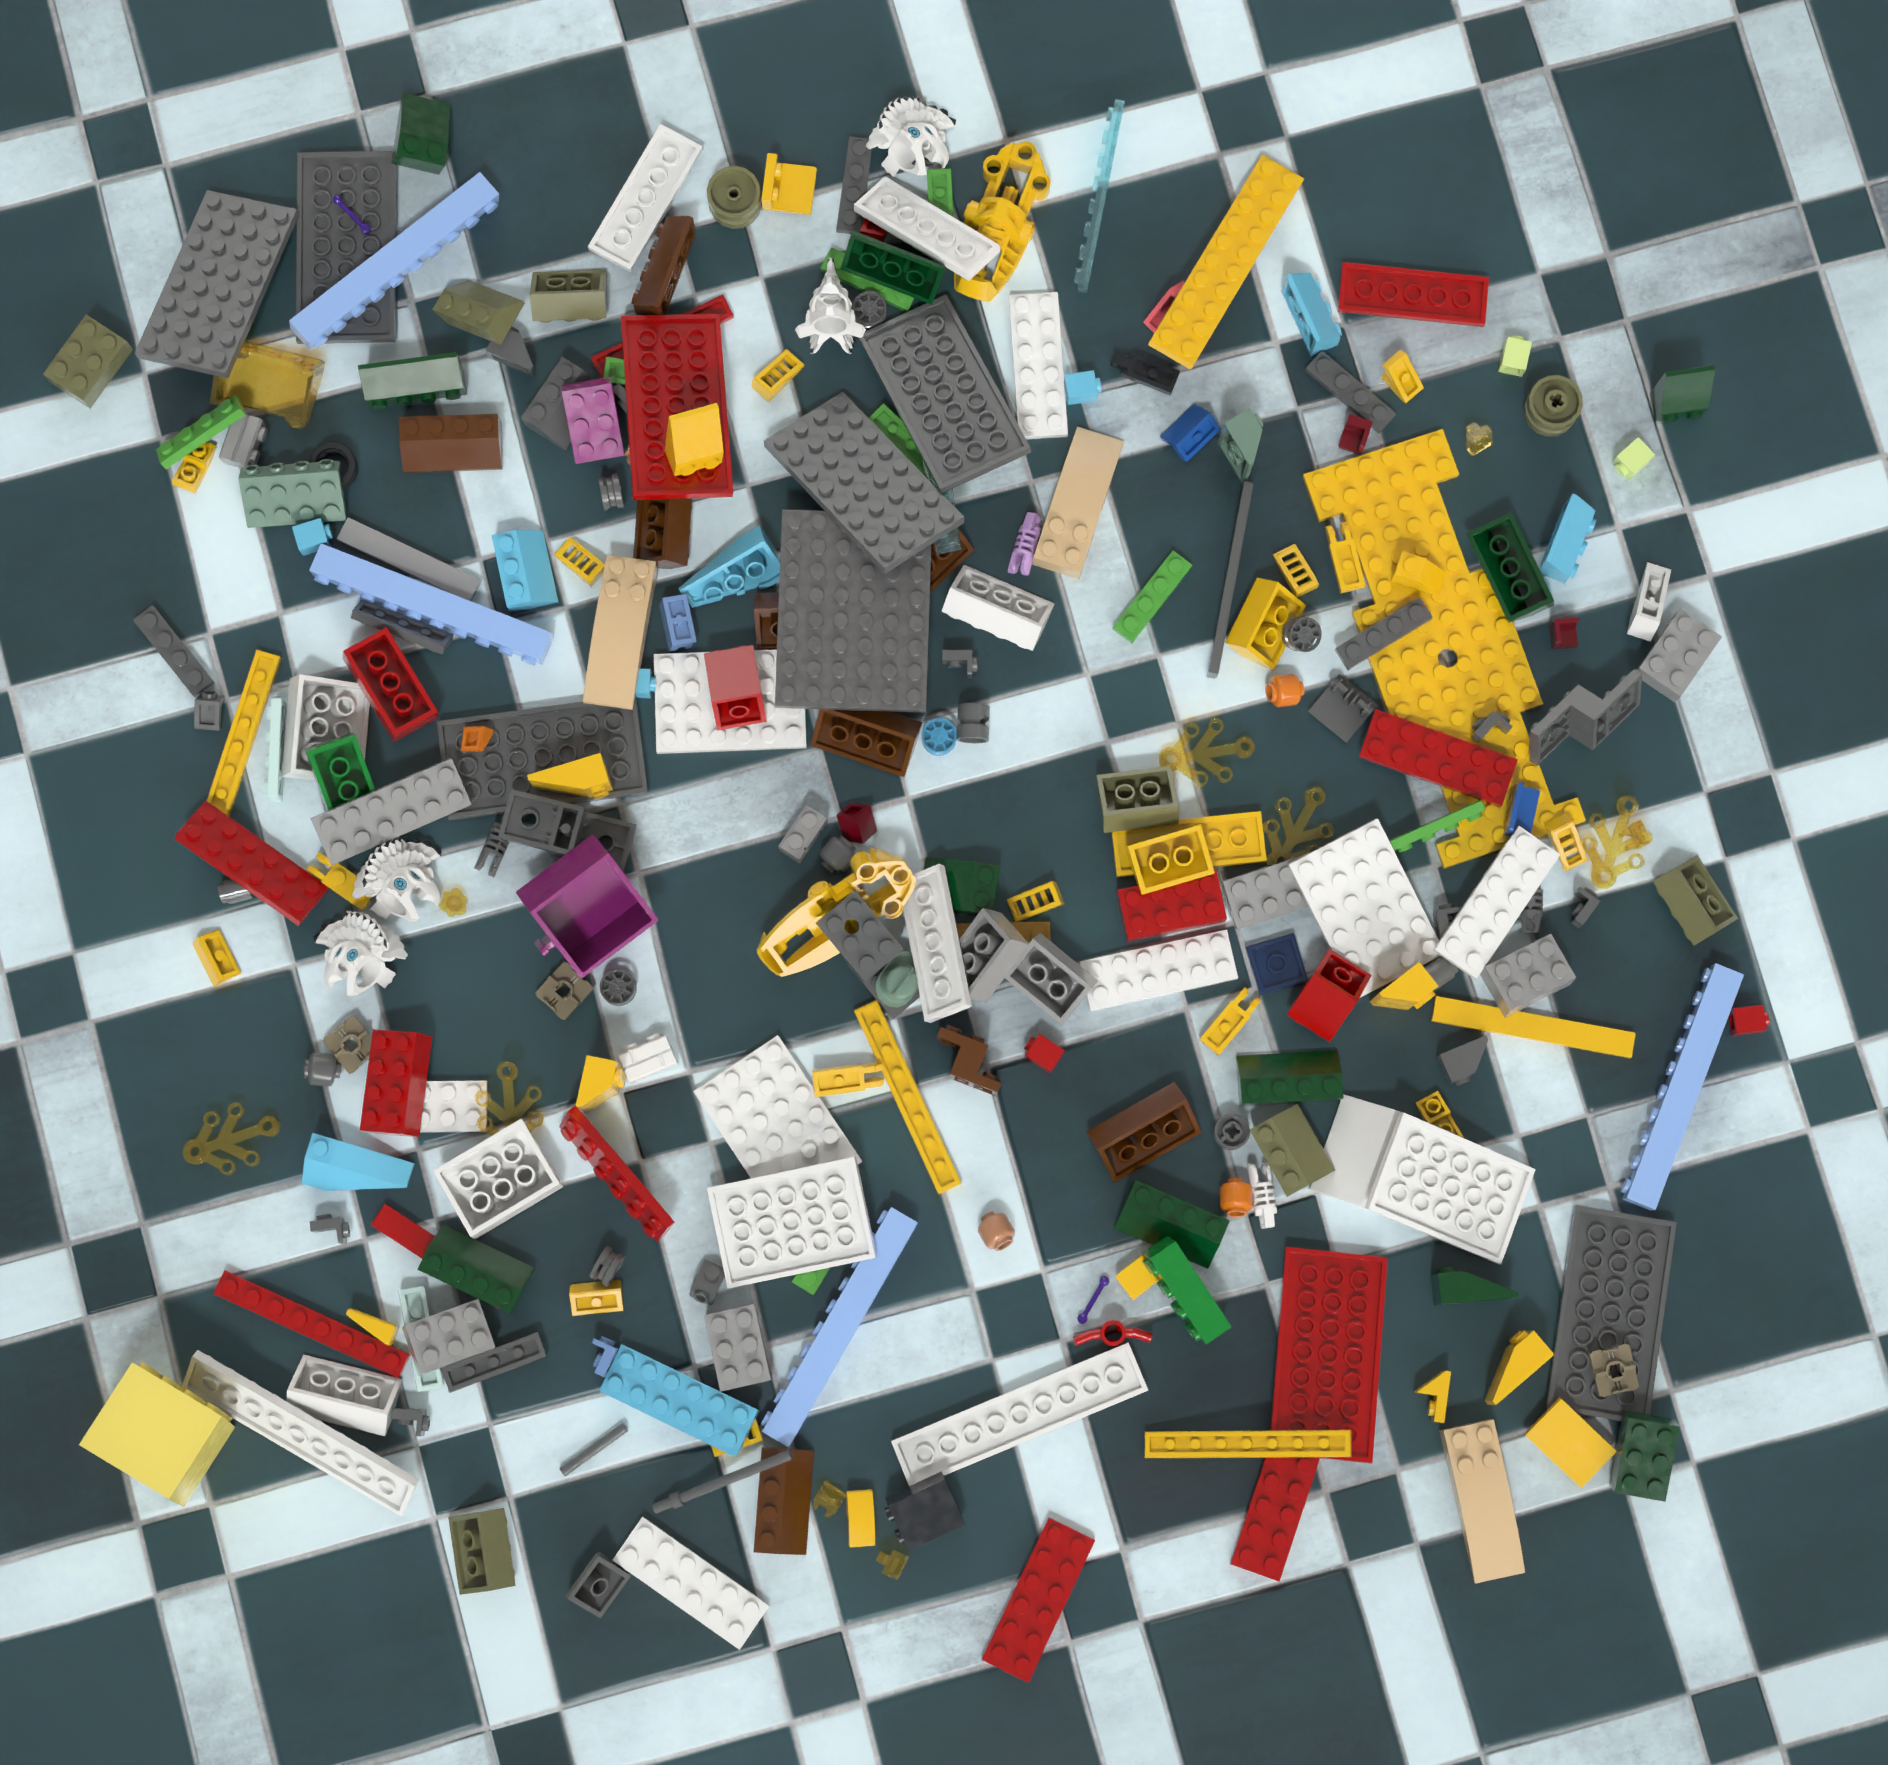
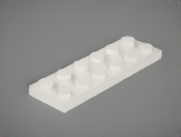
M660 124L588 245V250L632 272L701 155L703 146Z
M886 176L854 204V211L968 281L1000 252L999 244Z
M1058 292L1009 295L1017 424L1026 440L1068 437Z
M1517 826L1433 950L1472 978L1477 979L1560 854L1522 827Z
M941 864L913 874L916 883L909 899L903 906L924 1021L929 1023L972 1007L945 866Z
M1227 930L1079 962L1081 967L1098 980L1087 994L1090 1012L1238 979Z
M644 1517L640 1519L613 1559L618 1565L739 1650L770 1606Z

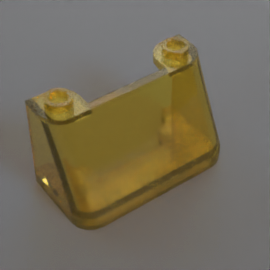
M244 341L229 378L214 375L210 403L218 407L224 400L230 399L236 394L242 401L243 407L285 417L284 420L289 422L288 426L301 429L309 424L323 376L325 362L317 358Z

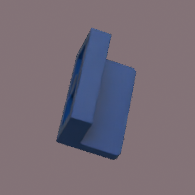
M1193 404L1160 438L1162 441L1173 446L1181 460L1188 462L1221 428L1211 412Z
M1518 782L1514 786L1504 835L1511 836L1517 826L1522 827L1531 834L1540 790L1523 787V782Z

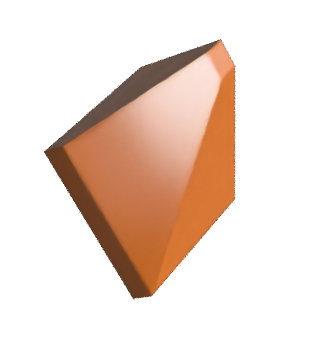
M485 726L464 727L461 751L483 752L493 735V729Z

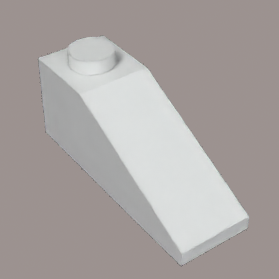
M1647 562L1630 617L1627 634L1651 642L1661 621L1671 574L1670 569Z

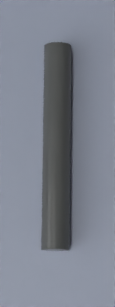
M621 1423L559 1469L562 1474L567 1476L627 1433L628 1429L624 1423Z

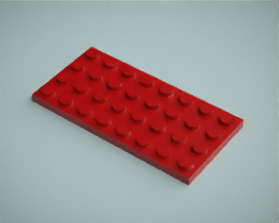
M720 314L621 316L633 500L733 497ZM717 403L724 451L722 463L712 469L702 468L687 476L682 474L674 476L665 452L669 416Z
M1285 1247L1270 1431L1351 1430L1352 1457L1311 1458L1373 1463L1388 1257Z

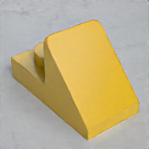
M1399 350L1382 365L1385 373L1381 375L1382 380L1404 403H1407L1424 388L1406 352Z
M1441 1371L1414 1391V1393L1434 1396L1433 1400H1429L1427 1415L1431 1416L1430 1421L1445 1422L1451 1371Z

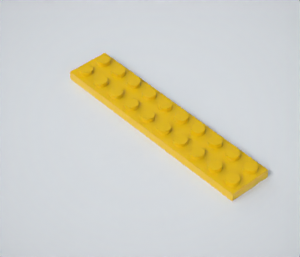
M1262 154L1151 338L1149 346L1188 369H1192L1304 180L1303 177Z

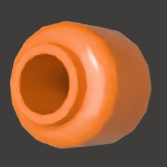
M1294 674L1273 676L1265 687L1267 700L1276 707L1297 705L1305 691L1303 682L1299 681L1298 677Z
M1230 1178L1227 1183L1220 1187V1208L1228 1216L1242 1217L1252 1209V1187L1250 1184L1243 1182L1242 1178Z

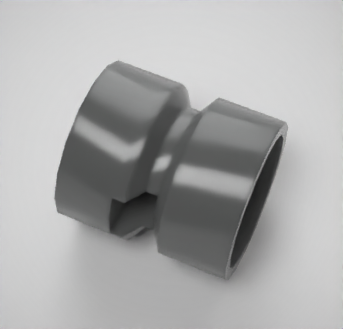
M962 703L958 705L957 720L961 724L957 726V741L974 744L989 741V727L986 725L990 718L989 705L981 703Z

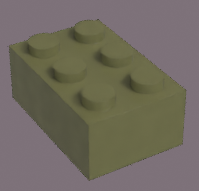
M85 315L43 375L50 383L91 409L133 349L125 339L88 315Z
M1171 766L1096 775L1097 798L1104 833L1179 823V804Z

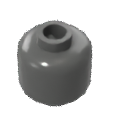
M842 835L840 838L832 837L820 851V857L824 860L821 865L831 873L835 870L844 873L850 866L852 856L856 854V847Z
M311 1053L309 1058L304 1059L303 1078L307 1079L310 1085L329 1087L333 1085L335 1078H340L341 1064L336 1063V1058L333 1054Z

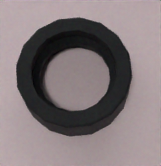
M329 442L318 446L311 454L309 463L319 462L331 453L341 454L348 462L347 473L341 478L343 490L349 488L356 480L358 474V463L352 451L345 445L337 442Z

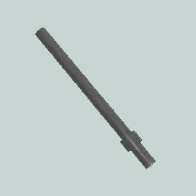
M789 1449L684 1492L680 1490L669 1495V1498L652 1504L653 1510L657 1514L672 1507L676 1509L684 1506L689 1500L790 1461L794 1458L793 1453Z

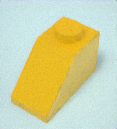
M1402 551L1397 560L1391 581L1439 596L1446 572L1426 558Z

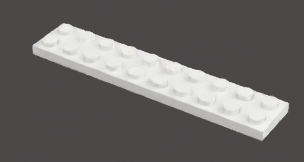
M1128 1342L891 1442L908 1485L911 1486L941 1471L943 1475H947L1146 1392L1148 1388Z
M199 1350L192 1356L182 1388L188 1389L205 1402L213 1404L230 1417L402 1517L420 1479L368 1450L365 1446L356 1443L343 1433L308 1415L300 1408L284 1401L276 1394H272L255 1382L236 1373L233 1369L224 1366L211 1356Z

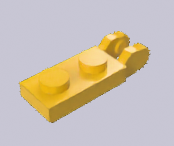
M1347 522L1341 523L1340 530L1344 541L1340 542L1336 541L1332 525L1326 526L1328 547L1340 594L1365 588V581L1354 538H1351Z
M318 852L316 855L318 860L331 867L326 876L319 869L311 865L306 870L322 880L321 882L364 911L373 897H366L364 895L355 899L352 896L357 876L339 863L331 865L328 858Z
M1244 987L1234 1001H1230L1199 1039L1218 1056L1249 1020L1250 1014L1262 1001L1257 997L1249 1004L1246 1011L1241 1009L1238 1004L1248 995L1249 990Z
M874 1062L864 1065L861 1063L812 1070L815 1097L865 1091L866 1088L883 1086L884 1078L881 1077L864 1080V1073L883 1070L882 1063Z

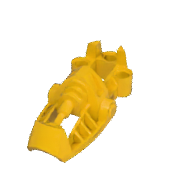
M1026 141L1020 142L1018 145L1014 142L1006 145L999 151L998 155H991L985 159L983 163V178L988 183V186L980 203L972 200L965 209L963 216L965 218L964 224L999 244L1000 251H1002L992 281L985 279L987 272L984 271V267L969 281L954 272V289L968 297L991 302L1003 289L1018 267L1028 242H1031L1034 235L1035 223L1026 220L1030 209L1033 207L1035 200L1042 201L1049 196L1051 180L1046 174L1043 160L1039 152H1036L1035 146ZM1021 153H1028L1031 155V158L1024 160L1019 155ZM995 166L998 167L1000 171L997 173H991L988 171V168ZM1009 167L1029 174L1018 206L1015 205L1019 190H1016L1013 186H1006L1002 197H998L1000 186L1004 182ZM1042 183L1046 187L1042 190H1037L1033 185Z
M869 848L871 854L867 852L856 853L850 860L854 873L834 886L826 881H820L812 885L808 891L809 898L790 911L768 935L765 932L762 934L757 948L761 961L773 973L783 977L816 966L839 954L840 952L816 925V922L854 890L878 918L882 915L888 919L897 918L901 915L903 906L909 899L916 883V879L905 860L883 849ZM868 865L865 869L860 870L863 866ZM883 875L889 881L888 884L870 896L863 887H858L861 883L871 884ZM854 919L847 920L844 925L845 931L849 934L855 933L858 930L857 921ZM809 928L813 937L784 961L781 955L787 949V942L796 934L800 936Z

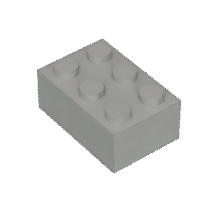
M1680 608L1636 670L1642 673V681L1675 702L1682 696L1722 636Z
M986 908L981 909L959 939L970 999L986 1003L1029 945L1002 913Z
M1041 933L1032 939L1005 976L1006 980L1061 1025L1071 1016L1098 982L1094 976Z
M1551 934L1485 966L1480 973L1505 1018L1571 985L1576 978Z
M479 1299L402 1327L418 1376L495 1348Z
M755 1304L704 1315L720 1392L772 1380Z

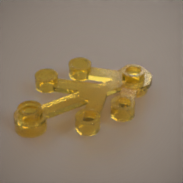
M1214 718L1209 722L1208 730L1194 750L1183 752L1190 739L1195 738L1199 733L1198 725L1191 722L1186 724L1183 735L1174 747H1167L1161 751L1159 764L1161 767L1171 766L1172 772L1178 770L1191 779L1195 786L1203 787L1207 784L1208 775L1204 771L1196 772L1185 763L1195 761L1216 775L1220 782L1227 783L1232 779V770L1228 767H1221L1210 758L1236 754L1240 758H1248L1253 754L1255 744L1252 739L1241 737L1234 744L1207 748L1214 737L1222 732L1224 727L1222 720ZM1212 723H1219L1220 729L1217 731L1213 730L1211 727ZM1194 727L1196 733L1193 735L1188 734L1187 728ZM1248 743L1249 750H1242L1240 744ZM1167 756H1175L1176 761L1174 763H1169L1167 761ZM1222 771H1227L1229 773V778L1223 779L1220 773ZM1202 775L1205 778V782L1198 783L1196 776Z
M1312 787L1306 790L1304 794L1306 804L1294 826L1290 814L1291 801L1288 798H1280L1276 801L1275 809L1280 814L1286 840L1281 847L1277 835L1280 825L1277 820L1270 819L1264 822L1263 830L1268 836L1272 851L1267 858L1268 866L1277 864L1278 857H1282L1285 861L1310 853L1311 848H1320L1318 845H1310L1304 851L1291 853L1297 843L1320 837L1326 839L1333 835L1334 828L1329 823L1319 825L1318 828L1302 832L1315 808L1321 806L1326 800V794L1322 788ZM1314 792L1319 793V801L1313 799ZM1281 801H1285L1287 804L1285 810L1280 808ZM1270 822L1275 825L1273 832L1268 829ZM1324 826L1329 829L1328 835L1322 833Z
M1623 796L1617 801V810L1620 815L1612 838L1605 827L1606 818L1603 814L1595 813L1589 818L1590 826L1595 828L1606 851L1603 862L1596 850L1598 842L1594 837H1586L1581 842L1594 867L1591 874L1592 882L1600 889L1612 887L1618 875L1631 869H1639L1645 863V859L1641 854H1632L1628 861L1614 866L1617 856L1639 845H1648L1653 840V835L1649 830H1641L1635 837L1622 842L1630 816L1635 814L1639 808L1638 800L1633 796ZM1627 801L1633 803L1631 810H1627L1625 807ZM1596 816L1601 818V824L1598 826L1594 823ZM1642 833H1646L1649 838L1647 842H1643L1641 840ZM1587 840H1591L1593 842V847L1591 849H1588L1586 847ZM1634 857L1640 859L1638 866H1635L1632 862ZM1602 872L1608 874L1607 881L1601 879Z
M511 1061L501 1062L496 1069L497 1076L502 1080L504 1109L491 1099L487 1091L480 1090L475 1094V1102L479 1106L486 1107L504 1122L505 1128L518 1121L533 1102L538 1101L542 1096V1092L537 1086H529L526 1089L525 1097L515 1107L513 1080L518 1075V1069ZM505 1066L511 1068V1072L508 1075L502 1074V1069ZM532 1089L538 1091V1095L535 1098L529 1096V1092ZM481 1094L487 1095V1101L484 1103H480L478 1100ZM531 1111L528 1114L526 1126L530 1132L543 1123V1115L539 1111ZM538 1114L540 1120L537 1123H532L531 1117ZM483 1115L477 1119L476 1124L481 1131L487 1132L491 1136L500 1131L493 1125L492 1120L488 1116ZM484 1119L489 1120V1125L486 1128L480 1126V1122Z
M232 1103L228 1107L229 1115L217 1139L207 1142L213 1127L220 1123L219 1114L209 1111L203 1117L204 1125L197 1139L190 1140L185 1144L183 1156L190 1164L199 1165L206 1162L219 1168L221 1173L231 1175L236 1170V1164L229 1159L222 1160L210 1152L221 1149L244 1160V1163L248 1166H256L260 1162V1155L255 1151H247L234 1144L261 1134L273 1137L278 1134L280 1123L272 1116H265L259 1121L258 1125L232 1133L238 1119L244 1115L245 1111L241 1104ZM235 1106L240 1108L238 1115L232 1114V1109ZM210 1115H215L216 1121L213 1124L208 1123ZM270 1121L272 1123L271 1130L266 1131L264 1129V1124ZM198 1147L200 1150L199 1155L192 1156V1149ZM250 1154H254L256 1156V1160L254 1163L248 1162V1156ZM231 1163V1170L225 1172L223 1169L224 1164Z

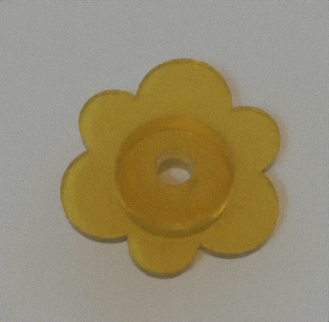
M454 888L451 892L443 893V900L440 901L439 908L446 912L449 917H454L455 914L463 915L466 912L465 905L468 903V899L466 896H462L463 894L460 889Z

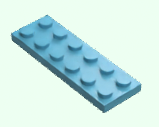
M621 1344L599 1390L736 1458L760 1411Z

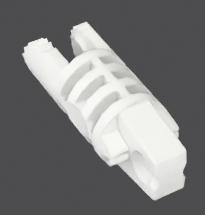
M1268 1162L1262 1163L1263 1183H1259L1256 1165L1248 1164L1254 1214L1259 1216L1261 1229L1272 1228L1275 1226L1274 1214L1277 1213L1271 1168Z

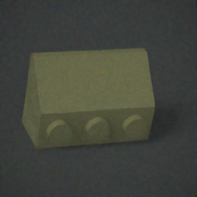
M606 269L533 272L530 288L532 321L548 323L553 320H564L573 322L577 319L597 321L606 318Z
M467 280L445 288L432 310L447 324L501 345L525 302Z
M1698 855L1653 881L1658 894L1664 898L1672 916L1678 920L1686 938L1693 945L1698 944L1738 919Z
M1298 1103L1250 1129L1251 1134L1287 1197L1335 1171L1334 1166Z
M504 1508L448 1517L459 1595L516 1586Z

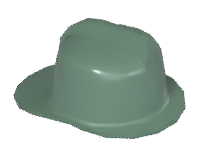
M900 952L886 964L877 978L875 988L877 996L883 1004L889 1007H900L907 1004L918 990L912 952Z

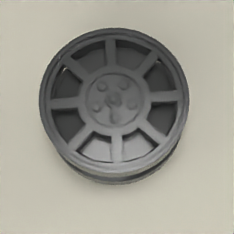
M866 291L854 299L852 309L854 310L856 323L863 325L865 329H872L885 322L887 306L880 294Z
M615 473L607 478L598 476L604 511L615 506L617 508H624L619 474Z
M1295 616L1288 619L1282 628L1283 643L1293 651L1310 652L1321 641V627L1312 618Z
M610 970L604 974L600 981L601 995L611 1005H627L636 995V982L630 973L625 970Z
M1234 1113L1222 1116L1213 1128L1214 1140L1221 1148L1226 1150L1239 1149L1248 1141L1250 1136L1247 1120L1241 1115Z
M606 1246L596 1261L589 1277L594 1280H601L602 1284L608 1287L615 1278L617 1271H619L625 1255L621 1253L616 1254L613 1252V1248Z

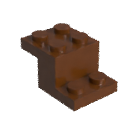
M947 1025L946 1029L940 1027L937 1042L959 1050L949 1079L997 1097L1001 1083L997 1082L998 1077L987 1072L979 1075L988 1050V1045L984 1044L985 1039L971 1034L970 1038L963 1036L960 1029Z

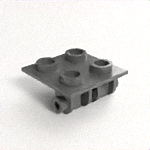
M1339 674L1308 712L1347 743L1378 705Z

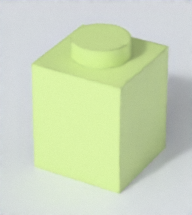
M1521 336L1507 337L1503 346L1498 372L1522 377L1527 368L1532 342L1526 341V338Z
M1638 437L1617 455L1612 463L1615 465V471L1621 477H1626L1630 480L1653 459L1655 454Z

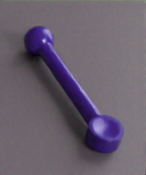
M335 195L333 197V203L339 205L361 227L363 234L368 235L371 232L370 226L364 224L342 202L341 196Z
M1107 1276L1100 1278V1284L1087 1307L1077 1317L1079 1323L1084 1324L1087 1322V1315L1104 1286L1109 1284Z

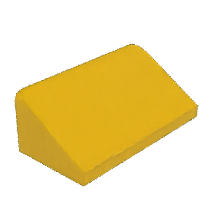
M220 929L199 936L194 940L193 947L214 987L241 974Z
M1143 1255L1115 1276L1118 1283L1132 1300H1135L1159 1281L1158 1277H1154L1152 1273L1150 1274L1142 1263L1145 1260Z
M613 1280L608 1287L603 1285L602 1281L570 1285L569 1296L572 1316L623 1311L621 1280Z

